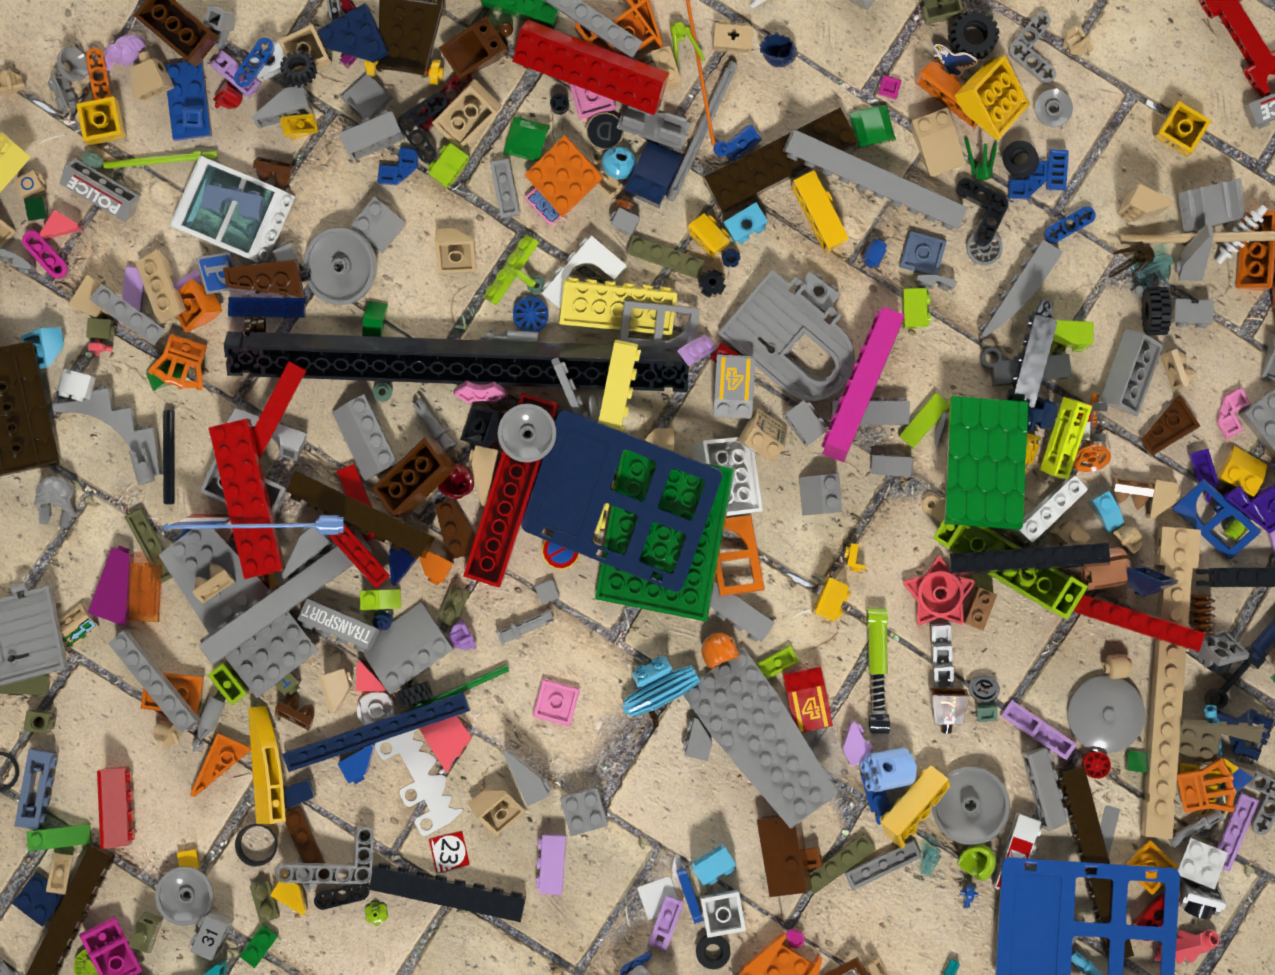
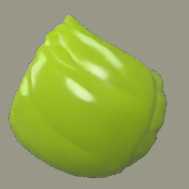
M985 844L969 845L963 850L957 865L971 876L985 881L994 872L996 857L990 847Z

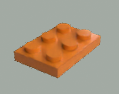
M163 672L198 716L200 714L204 677ZM143 688L140 709L162 711Z

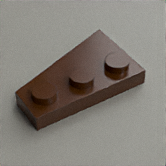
M450 500L435 504L448 560L470 555L476 535L455 501Z

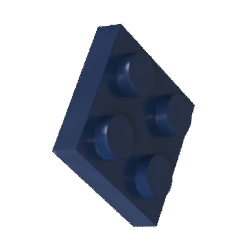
M35 872L12 904L43 927L60 906L65 895L46 892L48 879Z

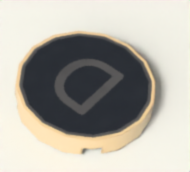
M607 112L598 113L593 116L586 127V135L590 144L595 149L601 151L617 147L624 135L623 130L617 129L620 119L614 114Z

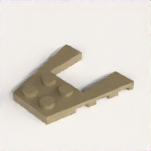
M1183 719L1180 731L1179 753L1209 765L1220 758L1218 757L1221 734L1260 744L1264 724L1248 726V723L1239 722V725H1230L1224 721H1219V724L1208 723V720ZM1226 759L1255 778L1257 766ZM1254 778L1248 784L1253 785Z

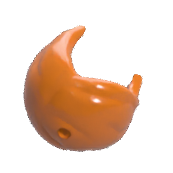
M717 632L710 634L701 647L703 660L711 669L716 668L723 662L740 657L736 644L725 633Z

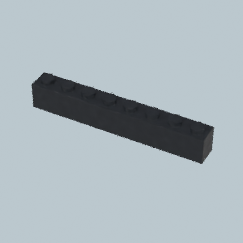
M1109 543L950 554L951 573L953 576L1110 565Z
M382 862L373 867L369 890L521 922L526 897L522 896L523 893L511 891V893H506L502 888L493 887L488 889L485 888L484 884L480 883L469 885L466 884L465 880L455 879V881L447 880V877L443 875L432 877L428 876V872L425 871L409 872L410 869L406 867L390 868V864Z

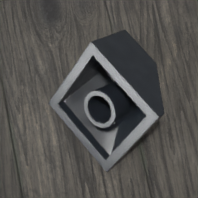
M472 404L460 440L485 448L489 447L499 440L498 427L505 414Z

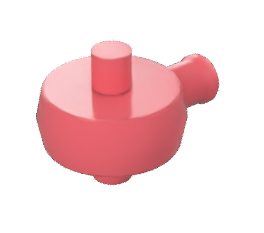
M95 339V343L88 344V351L94 352V356H99V352H112V346L102 344L100 339Z

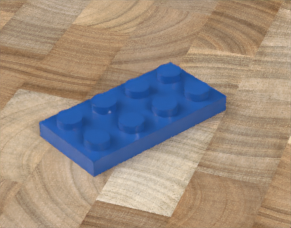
M201 61L197 67L189 62L166 64L165 67L174 85V89L167 91L173 140L179 141L212 136L203 62ZM204 105L203 127H183L182 108Z

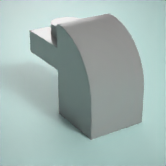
M209 5L203 24L209 26L220 37L214 45L215 47L224 49L229 32L234 31L235 16L215 5Z

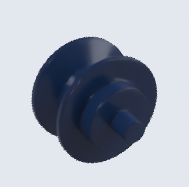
M384 609L377 610L372 623L380 630H387L391 627L393 615Z

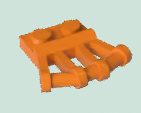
M170 334L163 355L150 367L148 373L157 376L165 382L164 384L178 386V389L181 390L182 388L202 390L201 364L207 346ZM167 359L172 361L168 374L159 369ZM176 363L185 365L181 379L172 377ZM189 367L195 369L196 381H185Z
M1222 757L1216 759L1203 769L1177 773V781L1185 813L1204 809L1234 812L1235 806H1233L1237 789L1232 781L1234 776L1225 766V761ZM1216 768L1222 774V776L1203 778L1204 775ZM1225 782V789L1206 792V785ZM1227 795L1225 804L1208 801L1209 798Z

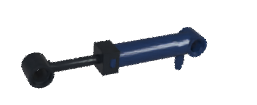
M1275 618L1250 646L1245 647V650L1249 652L1248 659L1244 660L1223 686L1217 689H1209L1206 692L1204 699L1207 705H1214L1218 709L1225 707L1228 703L1227 692L1249 667L1259 669L1266 661L1265 657L1275 647ZM1218 693L1220 701L1215 704L1213 696Z

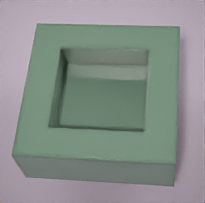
M996 702L977 703L978 722L997 721Z

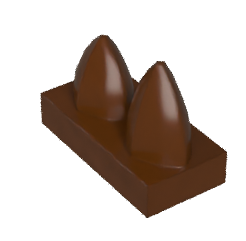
M257 157L253 162V168L256 169L257 177L262 182L267 181L272 172H274L276 185L282 190L288 184L291 174L294 173L295 164Z
M297 692L288 695L282 702L279 701L275 708V714L307 731L310 730L315 713L312 704L306 705L297 711L299 702Z

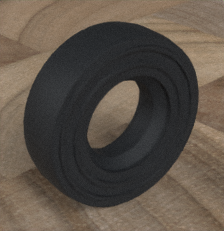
M706 935L699 940L696 946V957L699 963L707 969L714 970L723 967L731 955L729 943L721 935L709 938ZM711 944H716L721 949V954L716 959H710L706 955V948Z

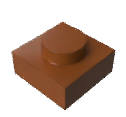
M819 846L807 848L806 854L809 869L822 867L823 863Z

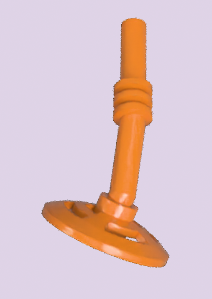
M1092 393L1090 403H1098L1099 394ZM1093 411L1092 433H1094V428H1096L1095 423H1097V421L1095 419H1098V417L1096 416L1097 411ZM1086 441L1085 447L1077 452L1073 466L1082 472L1100 470L1110 462L1111 453L1104 446L1093 445V441ZM1084 461L1092 463V465H1082L1081 463Z

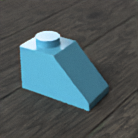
M1110 491L1103 492L1088 501L1108 534L1125 525L1120 508Z

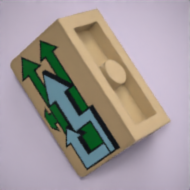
M82 604L59 620L63 644L68 650L99 628V625L89 616L86 607Z

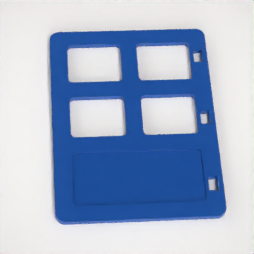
M1015 857L1005 858L1002 861L995 975H1071L1072 940L1074 936L1104 937L1109 939L1107 975H1123L1124 948L1127 939L1160 941V975H1175L1180 885L1179 872L1174 868ZM1024 863L1036 864V871L1025 870ZM1085 867L1097 868L1096 875L1085 874ZM1145 871L1157 872L1156 878H1146ZM1078 877L1112 880L1111 918L1109 923L1074 920L1075 887ZM1129 881L1164 883L1163 924L1160 927L1128 925L1126 923Z

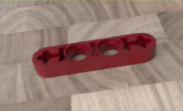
M457 75L439 92L446 96L448 89L456 91L454 98H447V106L461 92L453 85L454 83L458 85L461 82ZM471 75L467 77L468 83L463 82L459 86L462 90L472 81ZM436 97V98H435V101H436L435 103H441V104H442V101H443L444 99H443V98H442V99H439L438 97ZM429 103L428 106L430 107L431 112H434L433 105ZM424 108L418 116L426 117L428 109ZM433 117L428 120L429 125L423 124V126L420 125V128L424 131L430 130L434 126L432 122L435 119Z

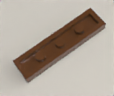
M301 807L285 813V824L303 863H326ZM325 868L321 869L318 877H326L328 870Z

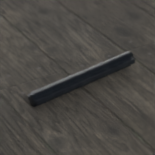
M173 410L163 411V503L165 505L174 504Z

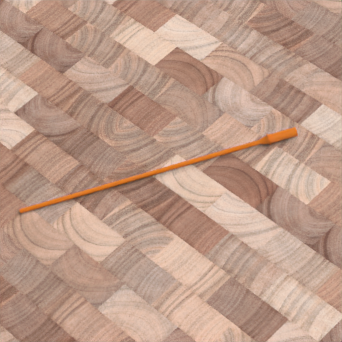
M686 0L691 33L697 43L690 0ZM695 50L711 144L714 146L715 139L700 56Z

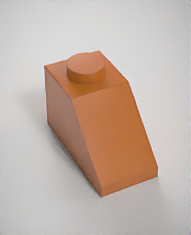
M428 551L425 558L419 556L424 574L429 577L428 581L435 585H438L439 582L444 584L454 563Z

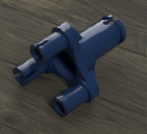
M1252 708L1238 718L1216 710L1217 718L1230 725H1239V722L1248 723V726H1253V723L1256 725L1264 724V728L1270 730L1274 721L1273 718L1259 714L1257 710ZM1263 732L1262 737L1269 739L1270 734ZM1230 736L1234 754L1244 755L1258 761L1261 749L1245 744L1243 739ZM1261 739L1260 743L1266 746L1268 741Z

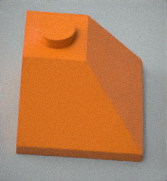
M193 279L189 280L179 290L186 311L177 317L184 332L192 331L213 321L223 311L215 294L206 295L204 287Z

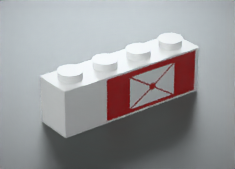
M1016 813L992 884L994 888L1000 890L1002 861L1005 858H1030L1031 855H1034L1037 846L1034 843L1036 837L1041 835L1043 828L1041 821ZM1024 863L1025 870H1029L1030 864Z

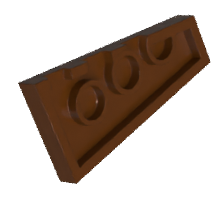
M298 259L223 268L225 283L228 288L278 293L279 295H292L299 298L305 296Z

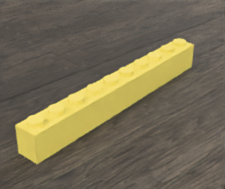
M615 340L598 422L624 432L625 425H622L623 417L627 418L629 407L626 406L627 399H631L633 392L630 383L631 380L635 381L637 369H634L635 361L639 362L641 350H637L638 344ZM608 503L603 508L596 534H600V530L605 529L607 518L603 516L604 511L609 510L610 504Z

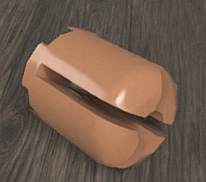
M1109 548L1110 565L1081 567L1079 576L1081 582L1088 586L1087 591L1125 585L1128 582L1127 570L1131 567V563L1128 560V554L1123 548Z

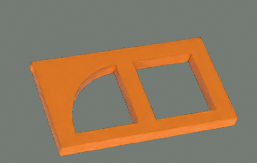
M751 515L726 518L724 529L737 534L744 541L747 550L719 554L716 570L719 596L765 590ZM749 558L753 583L725 587L720 562Z

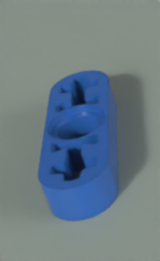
M259 39L234 74V81L239 87H249L274 53L275 46L270 39ZM267 43H269L268 46L270 49L268 51H263V59L258 54H255L257 51L259 54L262 52V44L267 45ZM253 58H257L260 61L259 66L256 68L249 66V62ZM245 67H247L249 71L254 73L251 75L248 72V74L246 75L247 71L245 70ZM240 75H242V76H245V75H246V78H247L248 80H247L246 82H245V81H242V82L240 83L241 80H240L239 76H240Z
M1083 207L1051 225L1045 230L1044 239L1050 244H1055L1089 225L1096 217L1094 209ZM1083 211L1090 213L1089 221L1086 218L1080 222L1078 221V218L1084 215ZM1067 220L1074 222L1075 228L1073 230L1065 228ZM1061 228L1062 232L1056 235V239L1049 237L1050 230L1055 232Z
M686 868L676 870L694 924L704 921Z

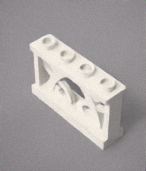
M1073 476L1071 479H1064L1024 517L1021 530L1012 529L1011 531L1024 544L1028 541L1034 542L1088 490L1087 487L1076 476Z

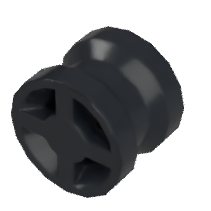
M562 93L553 95L550 100L551 110L557 115H563L568 112V97Z

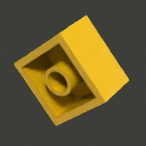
M114 96L76 104L83 141L90 146L126 138L120 103Z
M1178 101L1170 110L1154 138L1183 156L1188 157L1194 151L1212 120Z

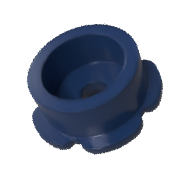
M728 249L722 254L723 264L726 267H736L739 264L740 254L734 249Z

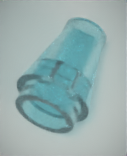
M926 846V849L923 850L920 871L922 875L931 877L941 859V851L939 849Z

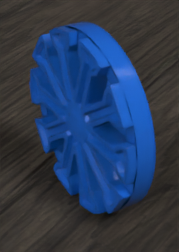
M536 297L523 298L514 307L513 320L522 331L538 332L548 322L549 312L547 306ZM528 300H532L531 307H529ZM536 302H539L540 305L535 308ZM524 303L526 309L521 307L520 304ZM541 308L545 309L544 312H538ZM519 309L520 311H522V312H524V313H518V314H517L516 311ZM538 316H545V320L540 319ZM524 317L519 322L517 321V318ZM535 321L541 323V326L538 327ZM524 322H527V323H526V327L523 328V327H522V324H523ZM530 323L533 324V329H529Z

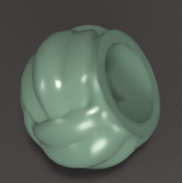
M86 151L83 153L81 161L96 170L102 166L103 157L98 153Z

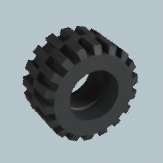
M974 9L973 12L968 10L965 14H960L954 21L948 37L950 39L949 45L953 47V53H968L977 60H982L988 56L999 39V28H996V20L992 21L993 16H986L985 11L979 13V9ZM967 27L980 29L984 35V42L978 45L970 44L964 38V29Z

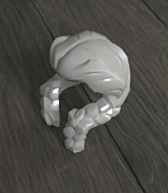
M50 476L43 479L36 486L34 505L39 511L40 524H49L50 505L48 504L51 503L63 509L58 526L68 528L72 517L76 514L71 503L72 495L74 494L73 483L68 482V480L62 477Z

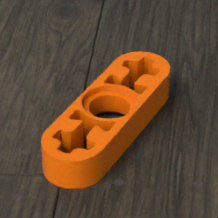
M91 48L87 51L85 59L93 100L101 99L100 96H96L99 93L98 86L101 85L102 92L107 94L104 98H108L111 93L103 53L97 48ZM93 53L100 57L97 59V66L101 65L102 67H94V60L90 59ZM99 71L103 74L104 78L101 81H96L93 79L92 74Z

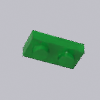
M263 924L239 957L255 968L279 935Z

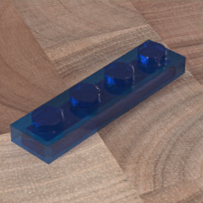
M228 297V317L306 318V299Z

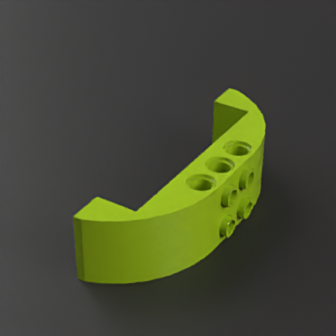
M944 520L933 536L936 542L954 554L1022 549L987 527L944 524ZM1057 569L986 573L1037 605L1066 620L1069 619L1088 588L1087 585L1072 576L1068 577Z

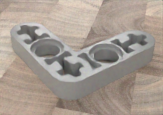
M1040 12L1035 15L1011 44L1008 54L1041 83L1049 84L1055 79L1056 70L1031 49L1051 23L1050 16L1045 12ZM1044 18V24L1036 30L1034 27L1038 24V19ZM1030 31L1034 34L1035 38L1033 41H1028L1025 39L1024 34ZM1020 47V52L1023 55H1025L1026 52L1028 53L1024 61L1021 60L1023 55H1021L1020 53H1018L1017 55L1014 54V48ZM1029 58L1036 59L1037 66L1034 68L1029 67L1027 60ZM1041 64L1043 65L1041 70H1043L1044 72H1051L1049 75L1050 77H1047L1045 79L1043 77L1044 73L1041 70L1038 73L1036 72V70L1039 69Z
M1256 771L1253 785L1246 784V786L1263 793L1264 796L1253 817L1251 828L1255 833L1264 835L1270 831L1275 820V791L1268 789L1269 785L1275 787V780ZM1258 777H1262L1265 780V784L1261 788L1255 785V780ZM1267 803H1272L1274 806V810L1270 814L1264 811V806ZM1263 814L1264 816H1267V817H1270V818H1269V820H1267V819H1264L1263 817H1260V815ZM1263 821V825H1265V828H1260V830H1258L1259 827L1256 826L1257 823H1261Z

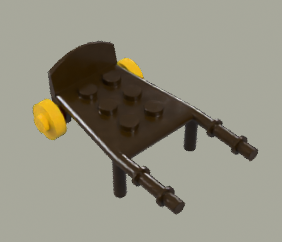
M379 0V31L389 54L375 63L364 60V68H366L367 75L376 76L377 71L383 72L384 70L399 71L420 75L422 78L430 76V84L438 85L440 79H443L444 67H441V60L433 59L431 67L429 62L441 16L446 14L445 0H437V3L422 0Z

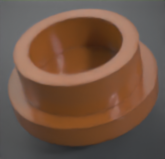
M620 197V200L616 199L615 201L617 209L620 207L630 212L631 207H634L629 198Z

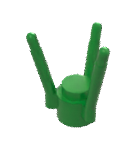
M965 137L964 140L971 165V175H975L976 180L991 179L998 143L994 142L989 164L987 163V144H984L983 163H978L977 167H975L969 140Z

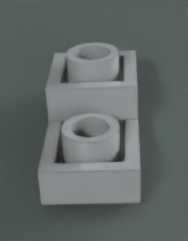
M0 249V261L12 263V266L18 269L17 272L29 274V271L36 272V268L27 260L10 251Z
M918 275L914 282L918 283V287L927 288V290L928 288L932 289L935 284H938V288L948 292V290L952 291L958 281L938 275Z
M874 454L872 455L871 474L912 477L914 457Z

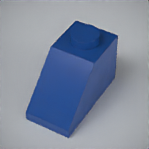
M374 744L337 763L348 784L351 782L357 784L365 779L363 775L368 773L375 749Z

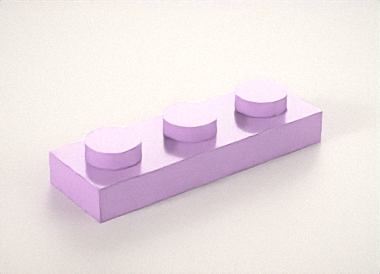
M704 334L684 345L677 352L687 365L691 366L713 353L716 348L713 341Z

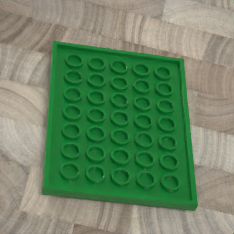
M624 450L619 462L614 491L644 501L657 466L656 461L629 450ZM707 464L719 469L723 474V478L684 587L680 591L669 590L601 562L595 599L706 622L709 615L735 469ZM675 468L671 469L659 507L685 519L692 520L704 489L705 481ZM612 505L604 547L623 555L626 554L638 516ZM653 522L640 558L641 562L668 573H674L686 535ZM603 551L602 557L607 559L608 553ZM653 571L651 577L662 581L663 575Z

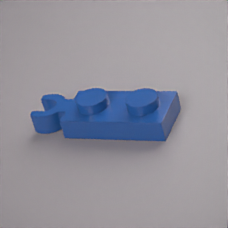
M861 774L871 813L877 811L875 819L877 824L880 825V817L886 813V808H890L886 791H867L864 774Z

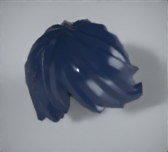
M778 32L767 35L762 43L759 44L760 53L775 68L788 66L797 57V48L793 41L784 35L780 36Z

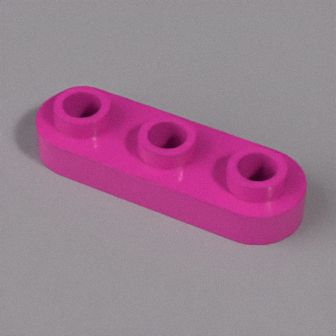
M28 231L23 235L22 243L24 247L50 276L62 279L67 275L68 265L39 233ZM36 238V243L32 245L31 240ZM48 252L49 257L44 259V254ZM61 266V272L57 273L56 268Z

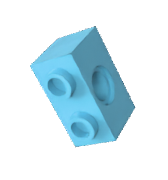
M755 202L724 221L723 226L734 244L738 242L743 244L750 239L749 235L754 232L759 234L764 231L768 220ZM747 220L752 224V227L744 229L741 223Z

